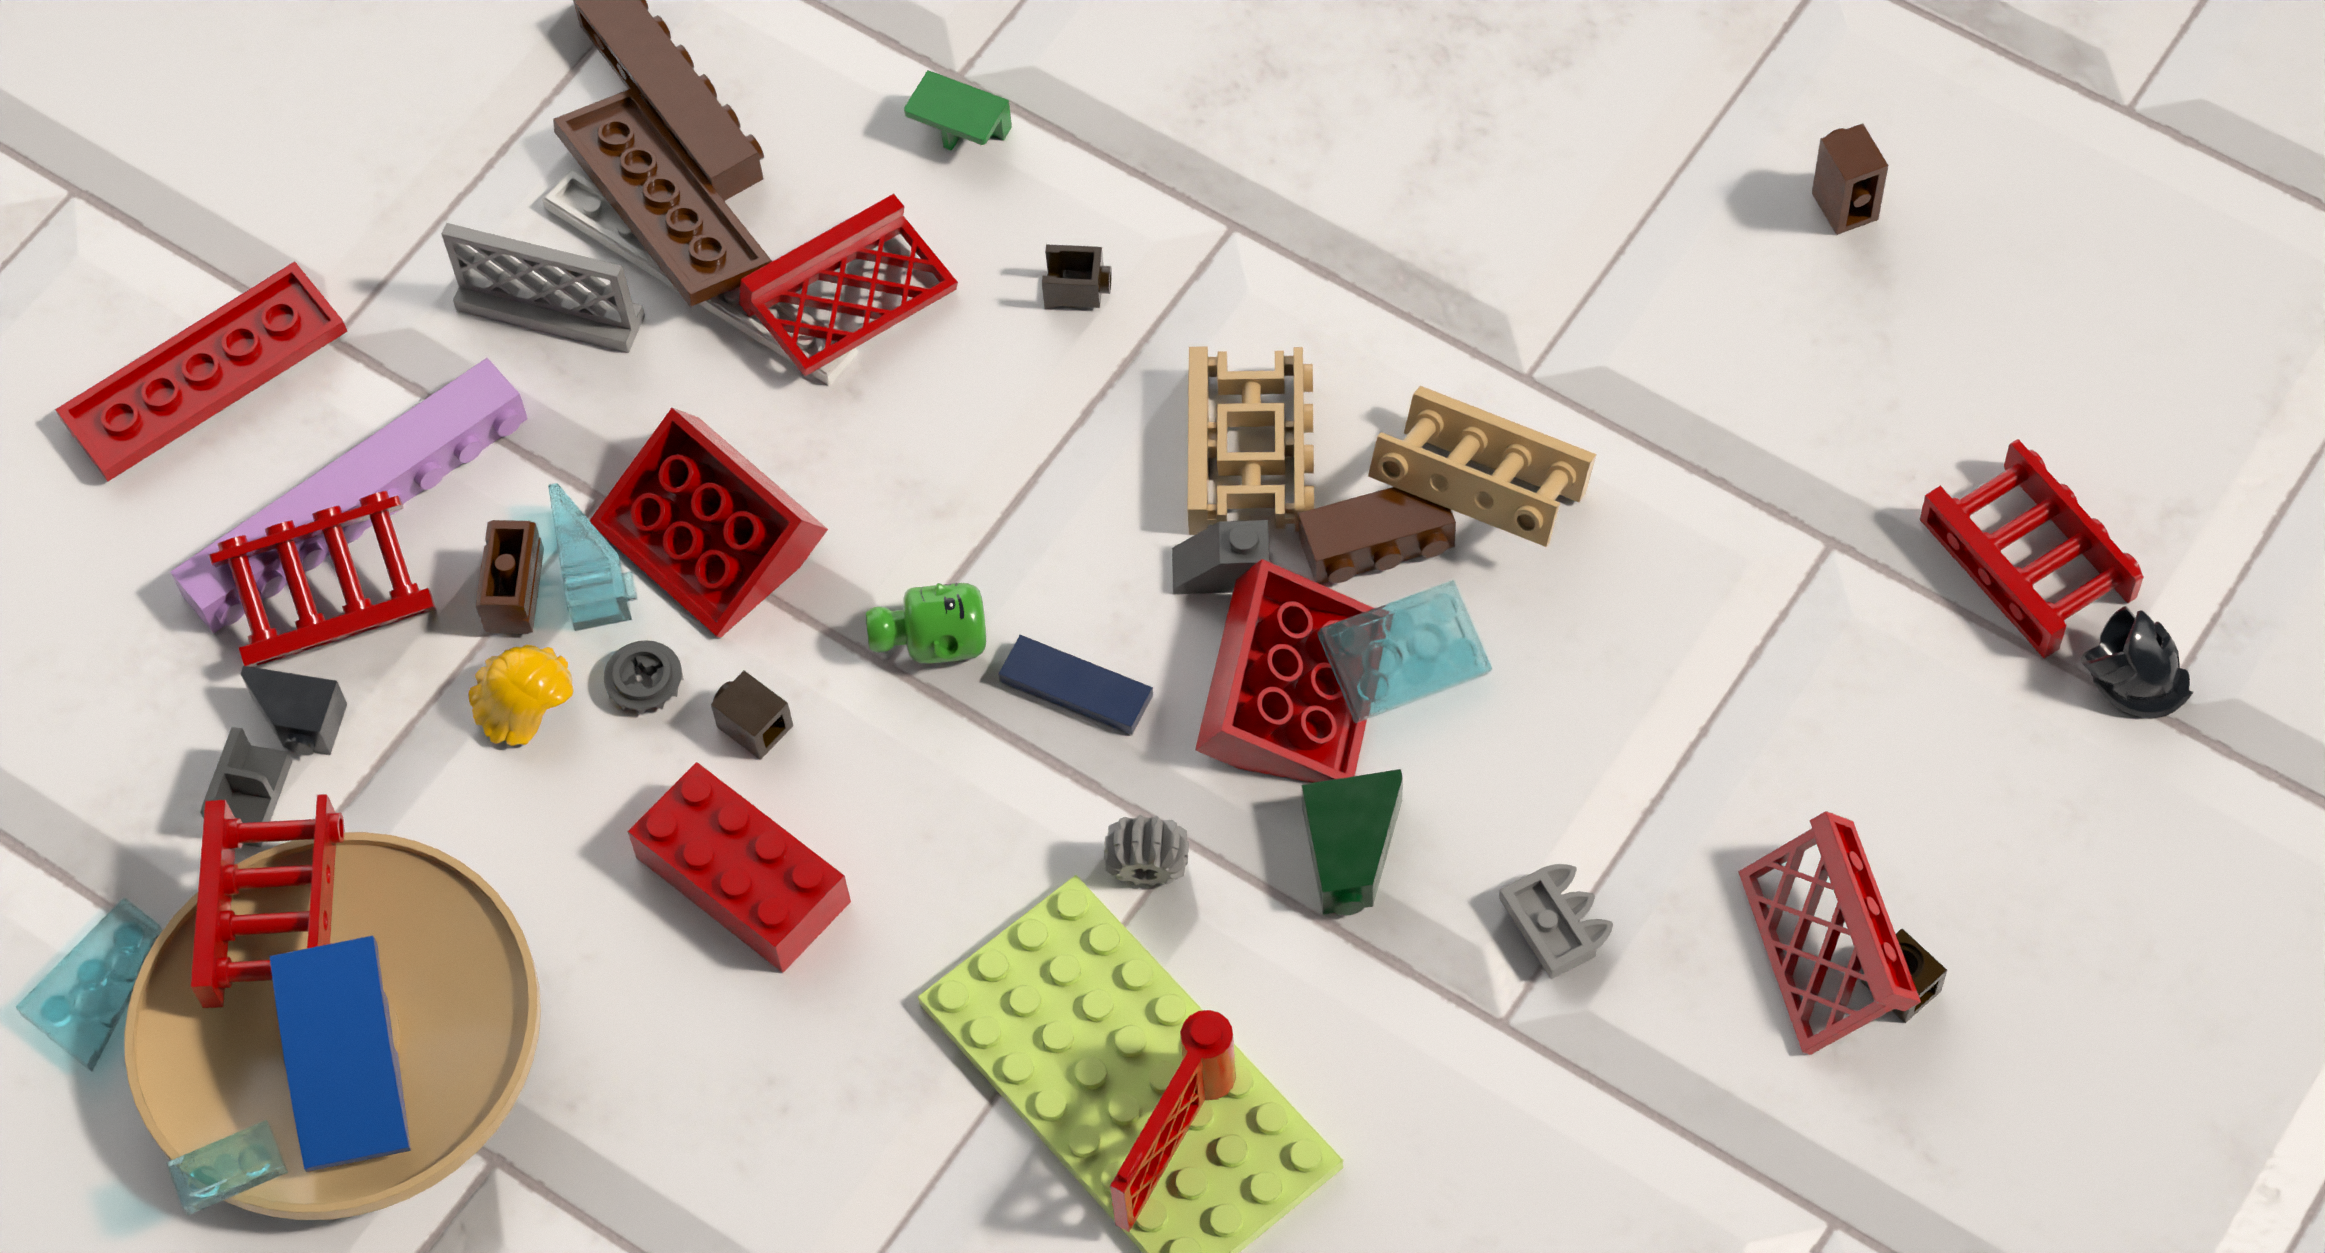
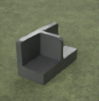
M232 727L201 807L200 813L203 819L205 801L226 800L234 817L240 818L242 823L271 821L292 764L289 753L253 746L250 744L243 728ZM263 842L243 844L261 848Z

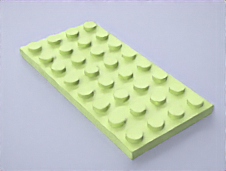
M1075 875L920 994L918 1000L926 1013L1115 1222L1110 1185L1183 1060L1180 1035L1183 1023L1190 1015L1203 1010L1081 879ZM1235 1044L1236 1080L1233 1088L1227 1095L1217 1100L1204 1101L1130 1232L1121 1228L1142 1253H1240L1343 1169V1159Z

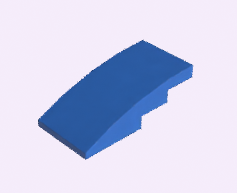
M374 936L269 956L286 1074L305 1171L310 1172L411 1151L399 1056L394 1047L388 998L383 990L378 944Z

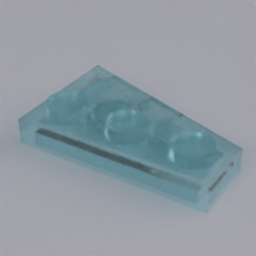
M124 897L16 1006V1009L21 1016L92 1072L130 1001L133 987L143 962L156 939L163 931L161 926Z

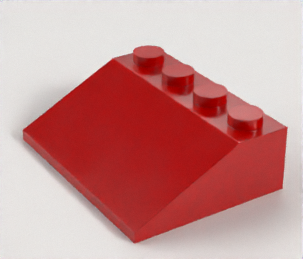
M675 408L669 410L588 521L714 635L720 638L795 573L828 530V528L699 417Z
M1261 559L1235 581L1195 751L1238 769L1311 783L1355 776L1390 615Z

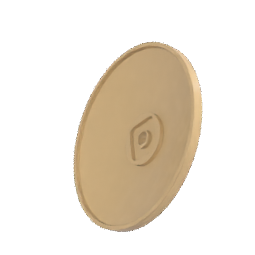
M345 832L343 843H336L330 944L372 935L377 941L383 990L388 998L393 1042L399 1056L411 1151L306 1172L303 1165L286 1074L273 980L235 982L231 988H225L224 1007L202 1008L191 989L198 892L173 916L156 939L143 962L128 1005L124 1048L128 1083L135 1105L145 1126L170 1161L199 1187L225 1202L248 1211L272 1217L295 1220H330L358 1216L410 1199L449 1176L480 1150L511 1111L525 1085L539 1038L541 1003L540 986L535 963L522 929L500 895L479 874L439 849L415 840L393 835ZM314 839L294 840L264 850L237 863L238 868L312 865ZM311 885L240 889L237 895H232L231 910L235 912V915L309 911ZM308 932L236 936L235 941H228L227 957H230L232 962L270 960L269 956L307 949Z

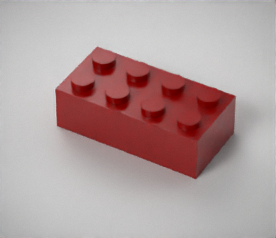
M698 762L627 831L636 858L782 973L851 903L845 875Z

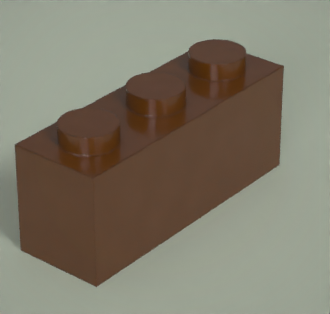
M1396 487L1298 513L1299 539L1313 578L1319 584L1328 582L1342 583L1351 579L1356 574L1374 569L1389 570L1403 561L1421 556L1435 557L1444 553L1447 549L1455 547L1456 521L1451 509Z

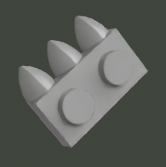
M1553 864L1543 867L1500 889L1499 892L1500 901L1551 979L1596 957V949L1608 939L1613 927L1612 921L1603 919L1579 922L1591 909L1595 895L1581 891L1561 894L1572 883L1577 871L1576 866L1568 864Z

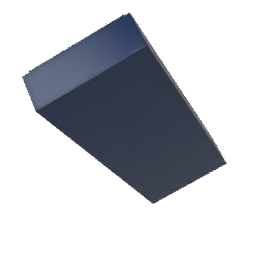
M1019 635L998 673L999 682L1131 735L1134 733L1153 697V687L1023 635Z

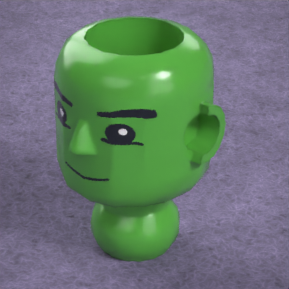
M937 583L933 586L913 587L905 592L903 610L891 611L885 607H874L866 612L869 649L874 652H887L894 646L907 645L909 656L914 661L930 664L976 658L983 653L986 647V627L980 590L969 583L943 585Z

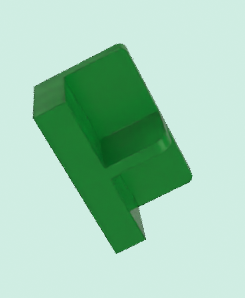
M927 70L904 107L906 117L940 129L943 147L948 150L954 148L960 137L980 145H985L991 136L1004 141L1012 128L1009 100Z

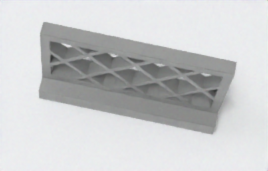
M446 223L441 235L459 286L453 298L457 311L629 353L645 313L642 305L632 303L623 266ZM466 245L471 246L472 248H474V249H475L476 251H478V252H477V253L474 252L472 249H470V248L467 247ZM510 256L515 257L516 259H518V260H519L520 262H522V263H518L516 260H514V259L511 258ZM489 260L492 261L494 264H496L497 266H499V267H500L501 269H503L504 271H501L500 269H498L497 267H495L493 264H491V263L488 262V261H489ZM554 267H558V268L561 269L563 272H565V274H562L560 271H558V270L555 269ZM532 271H534V272H536L537 274H539L541 277H543L545 280H547V282H546V281H543L541 278H539L538 276H536L534 273H532ZM598 278L610 280V284L606 285ZM575 282H579L581 285H583L585 288H587V289L590 290L591 292H587L586 290H584L582 287H580V286H579L578 284H576Z

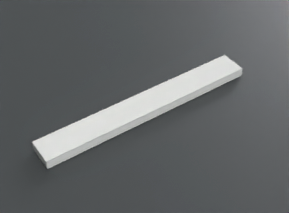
M571 169L542 199L546 210L676 290L591 180ZM740 287L699 303L703 308L793 363L757 316L754 314L749 317L739 305ZM779 302L768 308L775 318L796 322L798 308L792 304ZM803 312L801 323L827 327ZM787 332V333L790 335V337L792 338V337H793V333ZM800 334L797 345L807 358L822 351L826 343V339ZM856 347L812 372L811 375L830 386L858 355V348Z

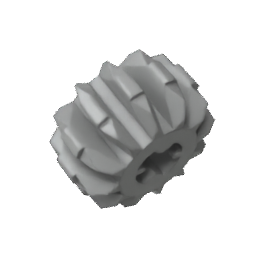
M1139 815L1137 818L1123 817L1118 822L1108 826V833L1104 841V860H1106V871L1116 876V879L1132 881L1135 885L1143 883L1154 886L1155 883L1170 884L1174 879L1184 876L1185 866L1188 864L1189 842L1187 841V830L1177 826L1175 821L1160 820L1158 816L1148 818Z

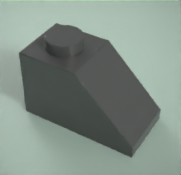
M1268 520L1219 521L1172 548L1173 594L1233 593L1236 579L1261 559L1269 562Z

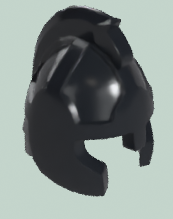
M2126 606L2116 611L2107 621L2100 634L2099 646L2084 652L2081 657V663L2091 672L2093 682L2100 693L2120 710L2138 717L2158 718L2167 716L2184 705L2194 693L2189 690L2190 676L2188 671L2180 668L2179 652L2174 640L2160 622L2154 623L2143 610L2137 611L2136 617Z

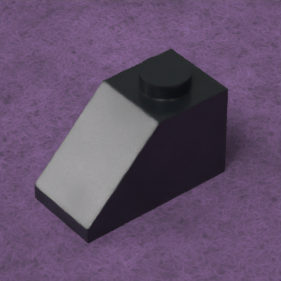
M243 666L240 675L252 699L282 746L295 754L303 756L312 755L313 752L331 755L347 707V702L336 680Z

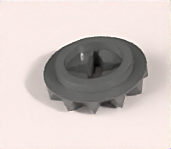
M648 640L636 641L620 648L609 659L604 671V685L609 698L618 703L623 711L627 708L635 709L642 715L646 709L657 707L662 710L668 699L672 696L677 697L680 682L684 680L681 663L675 652L662 643ZM635 666H638L641 671L644 670L647 675H652V688L644 687L641 682L636 683L637 673Z

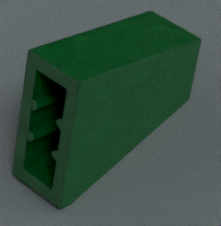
M1401 769L1301 785L1302 810L1323 915L1336 913L1337 915L1348 916L1359 913L1364 908L1373 907L1402 803L1403 777Z

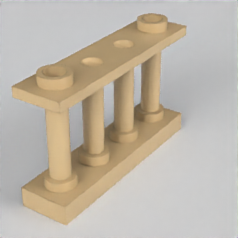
M1419 386L1413 393L1404 429V434L1407 436L1403 441L1382 432L1377 436L1368 477L1547 547L1550 543L1560 502L1555 501L1556 498L1561 495L1577 502L1582 500L1587 491L1597 454ZM1427 442L1451 453L1445 458L1422 447ZM1472 460L1493 468L1495 471L1492 475L1468 467L1466 464ZM1516 477L1540 488L1534 493L1510 482Z

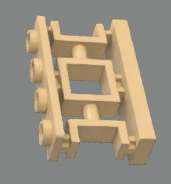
M1208 346L1189 347L1187 498L1189 535L1198 534L1207 529L1208 525H1214L1219 521H1227V509L1275 508L1276 529H1285V524H1295V532H1299L1298 513L1314 509V486H1304V474L1314 473V445H1304V433H1313V404H1304V392H1313V364H1303V347H1293V356H1284V351H1275V371H1228L1227 351H1218L1217 357H1208ZM1285 376H1294V421H1285L1284 403H1261V394H1285ZM1209 377H1217L1218 395H1242V403L1217 404V422H1209ZM1275 426V452L1228 453V427ZM1285 457H1294V503H1285V485H1261V475H1285ZM1209 458H1217L1218 476H1242V485L1217 486V504H1209Z

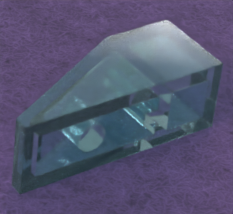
M558 483L549 484L548 488L566 605L574 630L578 631L632 620L629 601L638 600L633 572H623L618 554Z

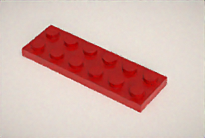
M294 261L55 410L62 423L108 482L348 331L342 318Z

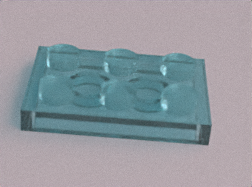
M1454 580L1322 627L1317 632L1355 723L1482 677L1492 670Z

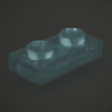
M267 1120L166 1162L181 1205L187 1215L288 1173L272 1128Z

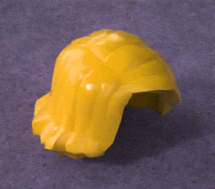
M526 644L521 648L513 647L509 650H504L499 656H491L485 660L486 666L481 667L475 674L478 685L470 687L468 693L470 705L473 707L472 713L476 725H482L484 733L487 737H490V741L495 744L506 741L508 745L515 746L517 744H528L537 733L546 710L566 702L573 695L574 689L572 675L567 669L568 662L563 656L557 657L553 648L550 647L539 649L536 646Z

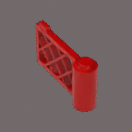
M1212 1010L1198 1011L1190 1015L1183 1023L1180 1031L1183 1060L1110 1185L1115 1225L1130 1232L1204 1101L1217 1100L1227 1095L1234 1086L1236 1072L1233 1029L1229 1020L1219 1012Z

